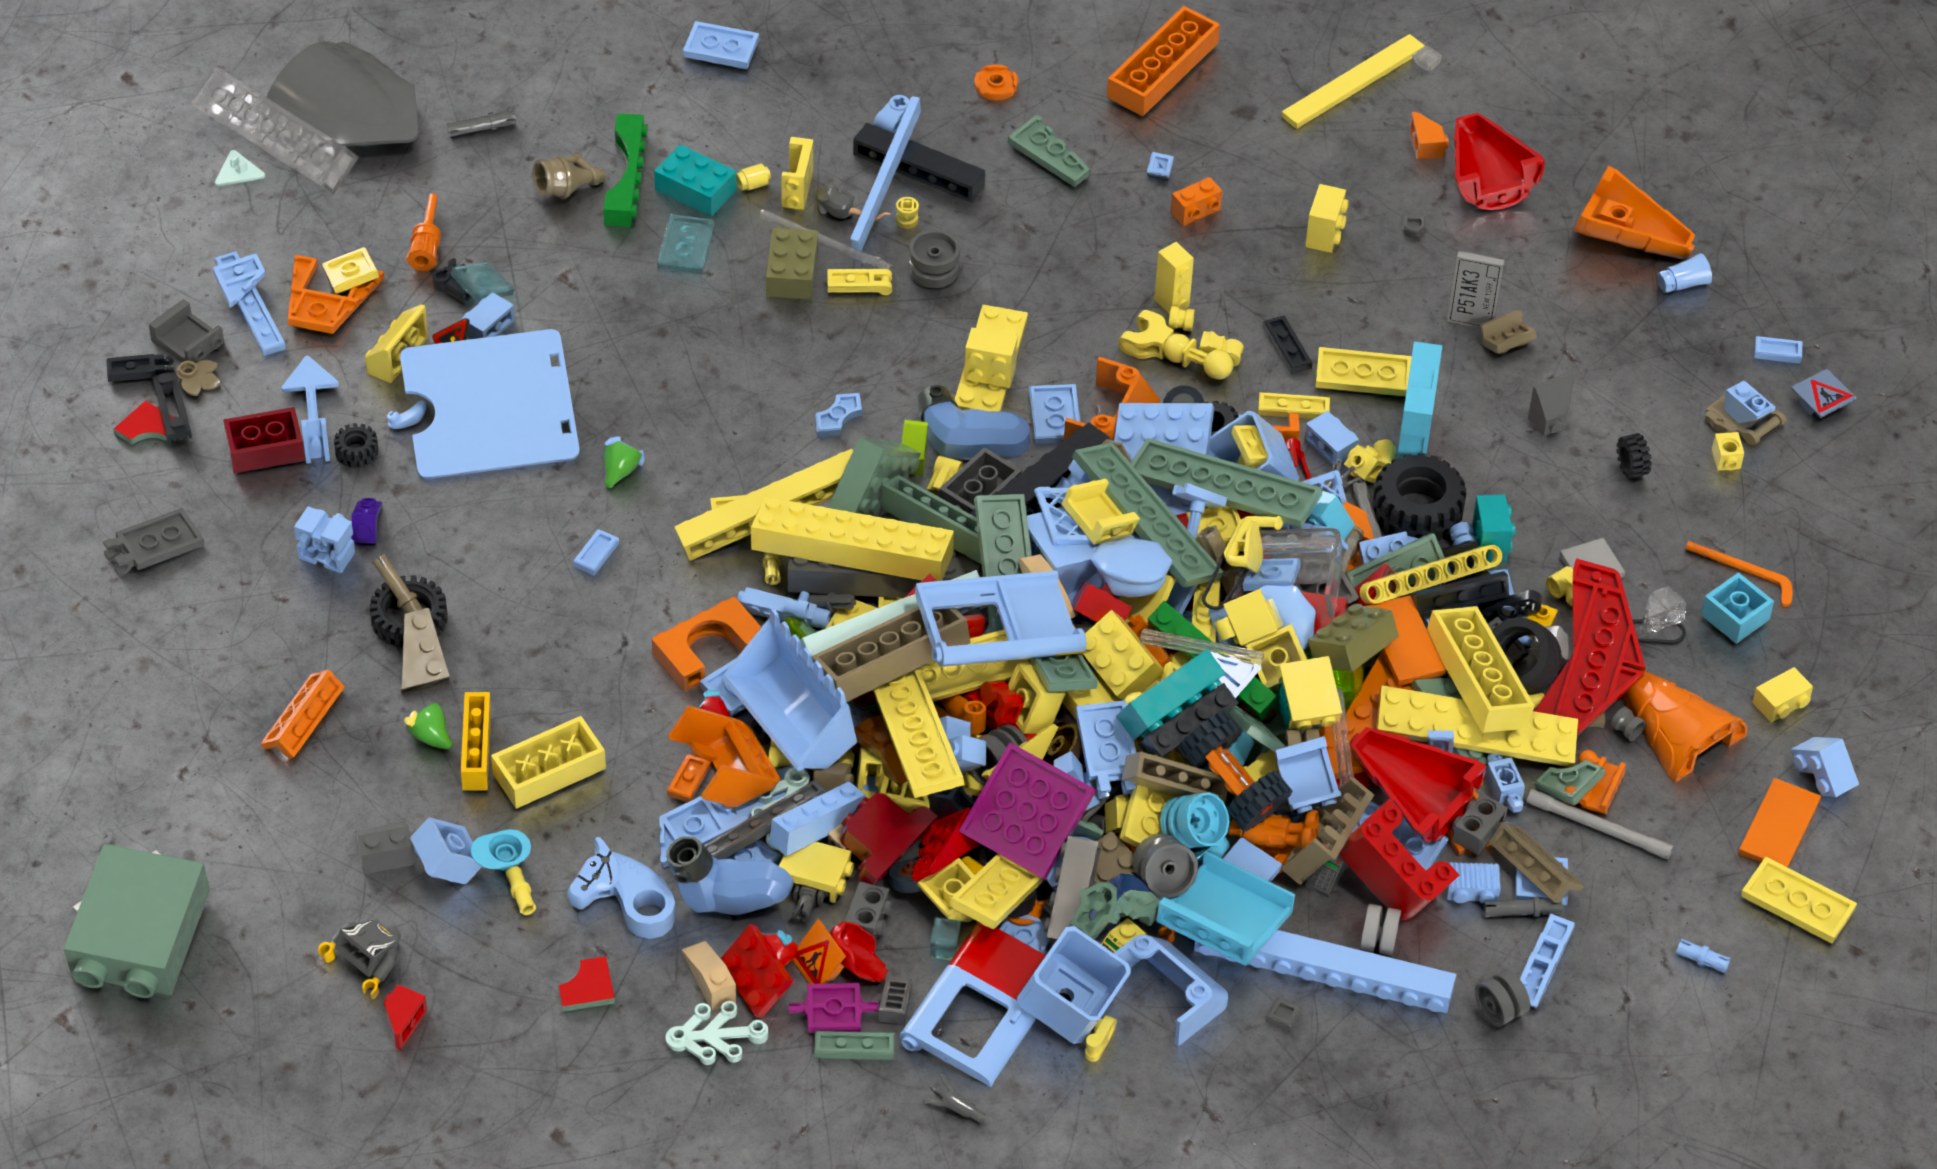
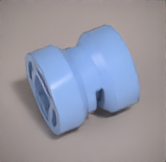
M1460 522L1450 528L1449 534L1454 542L1453 546L1475 541L1476 548H1478V542L1470 523Z

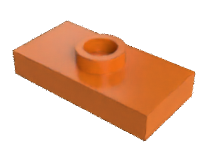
M687 754L667 789V796L687 803L692 801L711 767V761Z

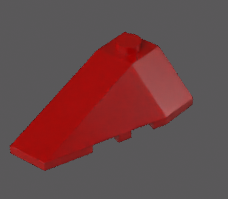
M969 807L934 821L931 828L924 834L921 841L924 847L919 849L918 852L921 858L915 863L912 874L914 881L933 875L980 845V843L959 832L971 810Z

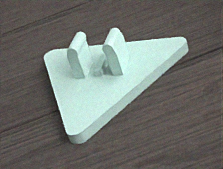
M231 150L215 181V185L219 187L264 179L265 173L236 150Z

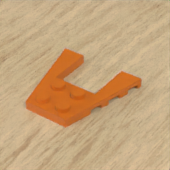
M295 255L288 325L333 334L384 280V271L377 270L378 278L351 288L348 296L345 297L306 289L318 267V259Z

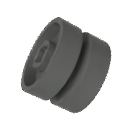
M1503 970L1492 978L1477 984L1475 987V997L1483 1015L1494 1026L1501 1027L1514 1018L1525 1014L1530 1009V999L1524 984L1510 970Z

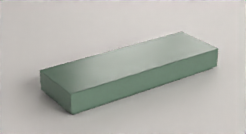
M815 1031L814 1058L894 1060V1033Z

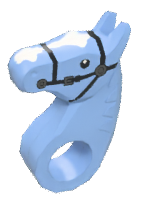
M600 837L593 840L596 847L594 849L595 854L585 861L567 890V898L571 906L580 910L589 906L596 899L616 896L620 903L627 929L637 937L647 939L665 935L672 929L676 918L674 896L666 882L649 867L633 858L611 852ZM645 905H656L662 911L654 916H643L637 912V909Z

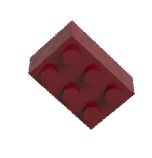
M295 407L223 419L233 473L305 461L303 440Z

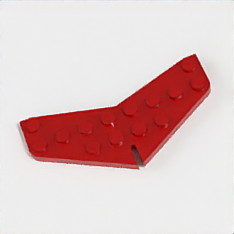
M1576 558L1572 572L1573 655L1537 708L1533 711L1578 719L1577 736H1579L1644 676L1646 667L1620 573L1613 568Z

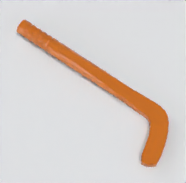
M1688 541L1685 550L1779 585L1781 589V606L1788 607L1791 605L1793 591L1791 582L1787 577Z

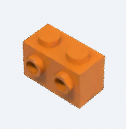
M1208 177L1172 193L1170 213L1182 226L1221 210L1222 189Z

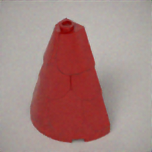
M1478 112L1456 118L1454 136L1455 180L1465 200L1480 209L1499 210L1511 207L1530 195L1529 191L1535 184L1538 185L1544 172L1545 160L1541 154L1526 146L1519 139L1504 131L1501 126Z
M1366 727L1360 734H1355L1350 741L1352 755L1373 784L1379 786L1388 800L1391 799L1402 813V817L1414 833L1427 843H1430L1432 840L1435 842L1440 840L1452 829L1458 816L1462 817L1465 814L1469 802L1473 800L1471 797L1473 796L1474 788L1480 789L1484 779L1486 765L1478 760L1447 752L1438 747L1410 741L1407 737Z

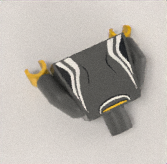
M376 920L362 923H347L331 938L332 942L321 943L318 947V952L320 956L324 955L323 958L326 963H330L336 957L335 949L368 977L373 975V979L363 982L362 989L365 994L369 988H374L370 996L371 999H375L379 995L378 984L380 981L384 982L394 967L398 957L397 947L401 934L396 927L386 929Z

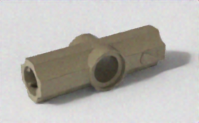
M1208 526L1201 530L1197 537L1204 550L1218 564L1227 546L1217 526ZM1226 562V564L1220 567L1223 570V574L1219 580L1228 596L1240 578L1241 573L1237 567L1231 566ZM1244 579L1241 581V583L1239 584L1231 598H1237L1244 594Z

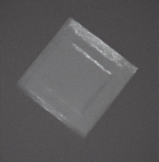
M1426 45L1412 56V61L1429 72L1443 61L1444 55Z

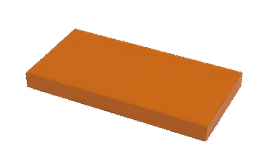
M1411 596L1367 605V607H1380L1381 609L1392 610L1399 637L1384 647L1382 652L1398 686L1410 684L1417 679H1431L1445 675L1446 669Z
M1774 778L1739 848L1738 855L1759 863L1765 857H1768L1788 868L1820 803L1821 796Z

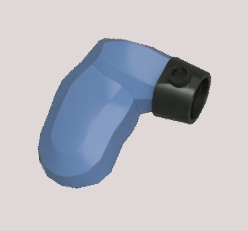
M941 385L927 387L917 396L916 402L921 422H928V439L934 449L943 457L969 462L984 447L1001 458L1020 456L1028 449L1030 444L1029 425L1024 418L1014 412L978 409L961 410L948 389Z
M682 836L671 843L667 849L666 857L679 891L686 904L697 913L716 911L724 914L739 915L783 902L794 885L792 876L785 869L774 863L763 860H718L695 837Z

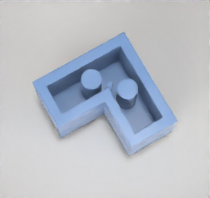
M949 716L939 718L961 773L986 766V741L970 737L971 722Z
M1813 737L1791 749L1793 762L1798 771L1814 774L1816 787L1821 796L1837 797L1859 785L1843 739Z

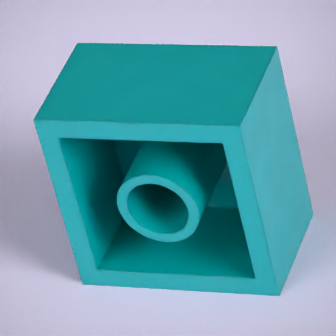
M1505 494L1477 495L1472 527L1478 542V548L1487 545L1498 546L1502 552L1500 563H1507L1508 553H1512L1513 549L1511 537H1515V523L1510 521L1512 517L1511 504H1507ZM1488 550L1486 552V559L1491 563L1494 556L1492 551Z

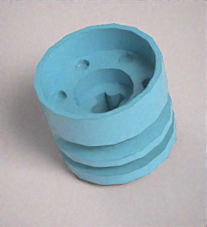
M1209 792L1173 797L1166 802L1161 811V831L1164 834L1174 836L1188 848L1214 846L1220 843L1228 832V810L1224 802L1217 795Z

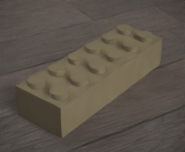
M919 606L812 656L813 663L818 661L821 664L824 676L829 674L832 677L835 689L838 687L842 689L846 702L934 661L932 657L933 649ZM955 608L932 610L941 640L946 643L947 647L971 643L967 619Z

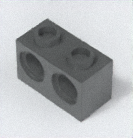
M1481 793L1476 800L1469 802L1465 814L1462 817L1458 816L1452 825L1454 830L1452 841L1479 855L1501 823L1505 822L1508 807Z
M859 882L845 922L859 924L876 940L877 935H882L885 920L883 918L885 914H890L892 908V900L889 899V889Z

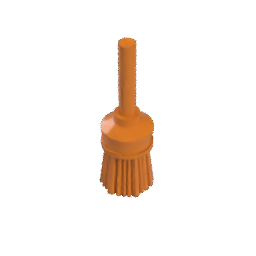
M434 193L429 194L424 222L415 225L412 230L411 246L406 257L409 266H412V269L417 271L429 272L437 264V248L440 244L441 232L433 224L438 196Z

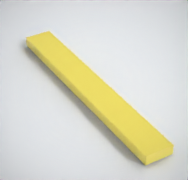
M1409 34L1283 110L1281 117L1298 129L1424 52L1425 45Z

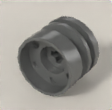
M1010 724L1001 725L997 729L990 731L987 735L980 736L977 739L986 741V766L971 770L970 772L976 781L984 787L988 780L982 776L983 772L997 765L1009 742L1020 746L1028 740L1018 728Z

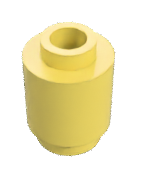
M762 163L741 169L739 173H736L737 185L741 191H750L766 186L771 179L768 167H764Z

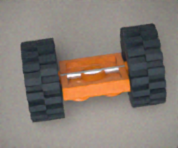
M1227 710L1216 713L1215 716L1209 717L1207 721L1202 722L1198 728H1195L1191 734L1187 735L1185 740L1179 744L1180 746L1177 748V751L1189 766L1201 769V767H1205L1208 764L1209 768L1216 775H1221L1226 781L1224 785L1231 794L1237 795L1235 801L1231 802L1227 808L1228 814L1245 832L1271 816L1275 810L1281 807V804L1287 801V798L1291 796L1293 791L1275 770L1260 777L1256 782L1229 750L1231 744L1238 740L1237 738L1241 736L1243 730Z

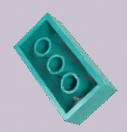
M1206 649L1131 701L1116 717L1133 740L1140 736L1144 739L1161 725L1221 684L1219 679L1226 673L1209 649Z

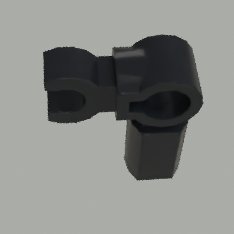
M453 258L448 262L447 267L434 271L432 276L433 287L437 291H446V293L461 302L467 303L473 296V289L455 279V277L462 276L466 269L465 264L456 267V259Z

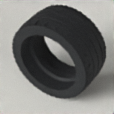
M1520 617L1505 620L1493 628L1492 633L1505 655L1515 640L1526 635H1534L1538 638L1540 656L1537 664L1528 674L1519 678L1528 695L1539 693L1553 683L1560 671L1562 651L1558 640L1552 632L1534 620Z

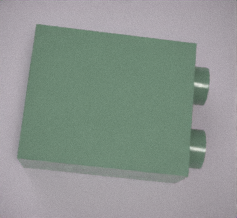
M103 844L63 948L71 976H73L74 980L90 988L102 987L104 982L121 985L128 993L140 998H150L154 992L172 996L210 892L204 863Z

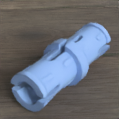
M1683 938L1676 951L1677 955L1696 961L1699 966L1706 965L1722 973L1726 972L1731 960L1730 957L1709 950L1710 947L1704 945L1702 947Z

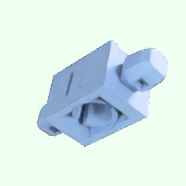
M1489 753L1485 779L1495 800L1503 805H1507L1509 810L1514 813L1520 812L1523 808L1522 799L1525 785L1512 758L1503 759L1501 755Z

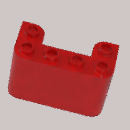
M1389 799L1351 833L1340 851V856L1387 909L1401 910L1400 920L1408 921L1460 875L1449 863L1444 861L1434 863L1427 870L1417 862L1391 833L1402 822V813L1397 805Z

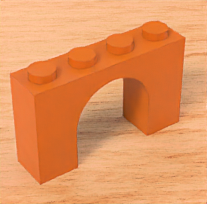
M733 596L651 638L652 655L679 687L686 692L700 685V680L705 678L704 664L690 649V646L695 641L707 636L723 637L729 640L741 653L761 629V626L738 599Z

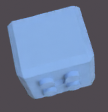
M1247 411L1211 436L1208 455L1237 463L1241 452L1231 434L1233 426L1256 425L1268 453L1267 461L1257 469L1292 480H1299L1282 434L1257 413Z
M1075 926L1066 927L1018 995V1003L1021 1008L1071 1043H1082L1130 975L1131 970L1128 963ZM1059 993H1067L1071 998V1002L1063 998Z

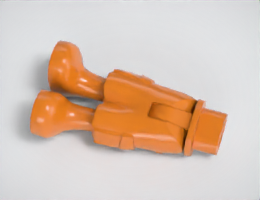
M1310 810L1307 812L1305 820L1300 823H1291V818L1288 815H1271L1265 818L1263 822L1258 823L1254 828L1245 832L1232 819L1229 827V836H1240V838L1242 837L1255 845H1266L1283 849L1289 845L1303 849L1313 839L1318 837L1319 814L1317 810Z

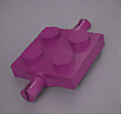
M860 983L807 984L805 1003L789 1002V1014L805 1013V1017L808 1020V1033H815V1031L861 1032L863 1012H879L878 1001L863 1002L860 995Z

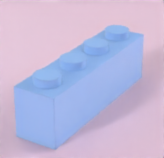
M848 781L773 818L770 844L785 856H788L828 836L830 831L841 825V822L850 812L854 815L858 811L856 807L866 797V794Z

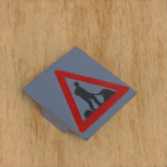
M1828 369L1791 386V389L1800 397V405L1810 415L1815 412L1820 418L1857 400V397Z

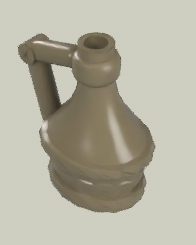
M574 153L573 156L568 157L558 155L549 160L538 159L534 162L532 169L535 189L542 197L557 196L561 199H566L584 184L599 185L606 180L605 170L592 167L582 158L581 153Z

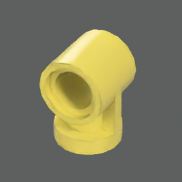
M1566 566L1546 578V587L1555 598L1565 596L1566 603L1573 607V568Z

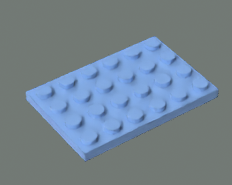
M1119 403L1114 441L1123 443L1131 460L1134 459L1147 438L1208 455L1214 406L1212 403ZM1149 484L1174 515L1189 512L1191 501L1172 495L1173 490Z

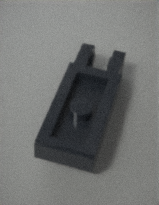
M146 354L106 359L108 382L152 378V376L175 372L174 367L171 366L174 364V358L169 354Z

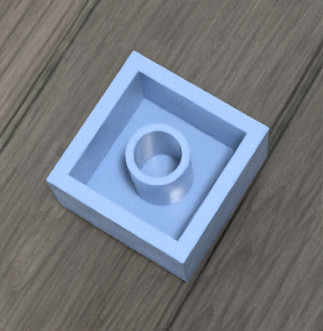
M429 817L410 837L416 854L425 866V872L433 878L437 877L466 885L482 867L471 856L470 849L473 841L464 826Z

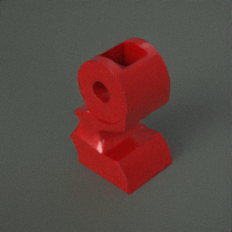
M985 681L980 689L981 699L986 707H997L994 712L996 723L1016 724L1024 705L1021 694L1015 693L1014 690H1009L1005 681Z

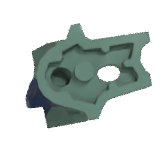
M1125 873L1119 874L1112 880L1100 882L1088 889L1082 888L1080 890L1081 904L1070 924L1080 928L1082 932L1094 940L1109 922L1116 924L1120 919L1119 915L1121 917L1129 915L1132 919L1138 918L1141 922L1151 926L1157 918L1160 900L1137 876ZM1096 910V917L1090 920V913Z

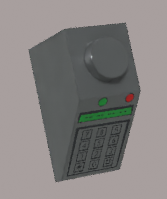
M1327 841L1324 846L1329 848L1331 843ZM1340 853L1335 860L1329 859L1308 878L1306 887L1329 897L1349 868L1340 856Z

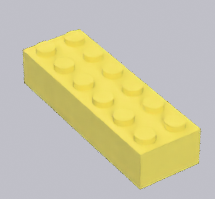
M1478 607L1432 610L1427 627L1429 636L1481 732L1528 728L1535 706Z

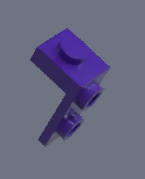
M363 498L357 502L351 514L353 530L351 538L355 543L376 544L377 517L382 508L381 501H376L374 498Z

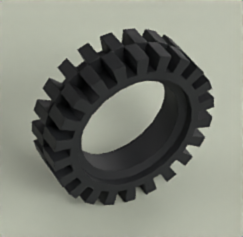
M411 575L410 581H406V576H400L408 590L416 593L417 599L425 601L431 607V617L437 637H439L440 630L444 631L445 623L448 620L447 602L442 589L439 586L436 587L435 582L432 580L427 584V578L421 577L420 581L417 582L416 575ZM384 582L381 584L382 590L377 588L375 596L371 597V624L375 634L378 633V637L381 640L386 638V643L389 645L395 640L396 647L401 648L404 625L394 623L386 615L388 608L398 599L388 584Z

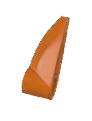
M960 695L940 700L951 716L971 722L970 734L984 732L986 728V706L983 702L968 701Z

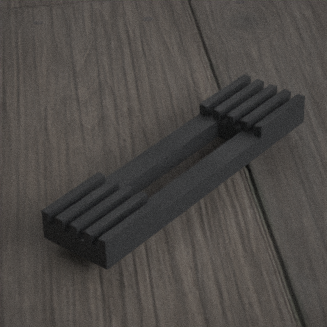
M176 372L152 376L168 442H171V439L176 441V438L182 440L181 437L187 439L186 436L192 438ZM166 393L167 396H170V393L174 395L179 413L177 418L170 419L165 399Z

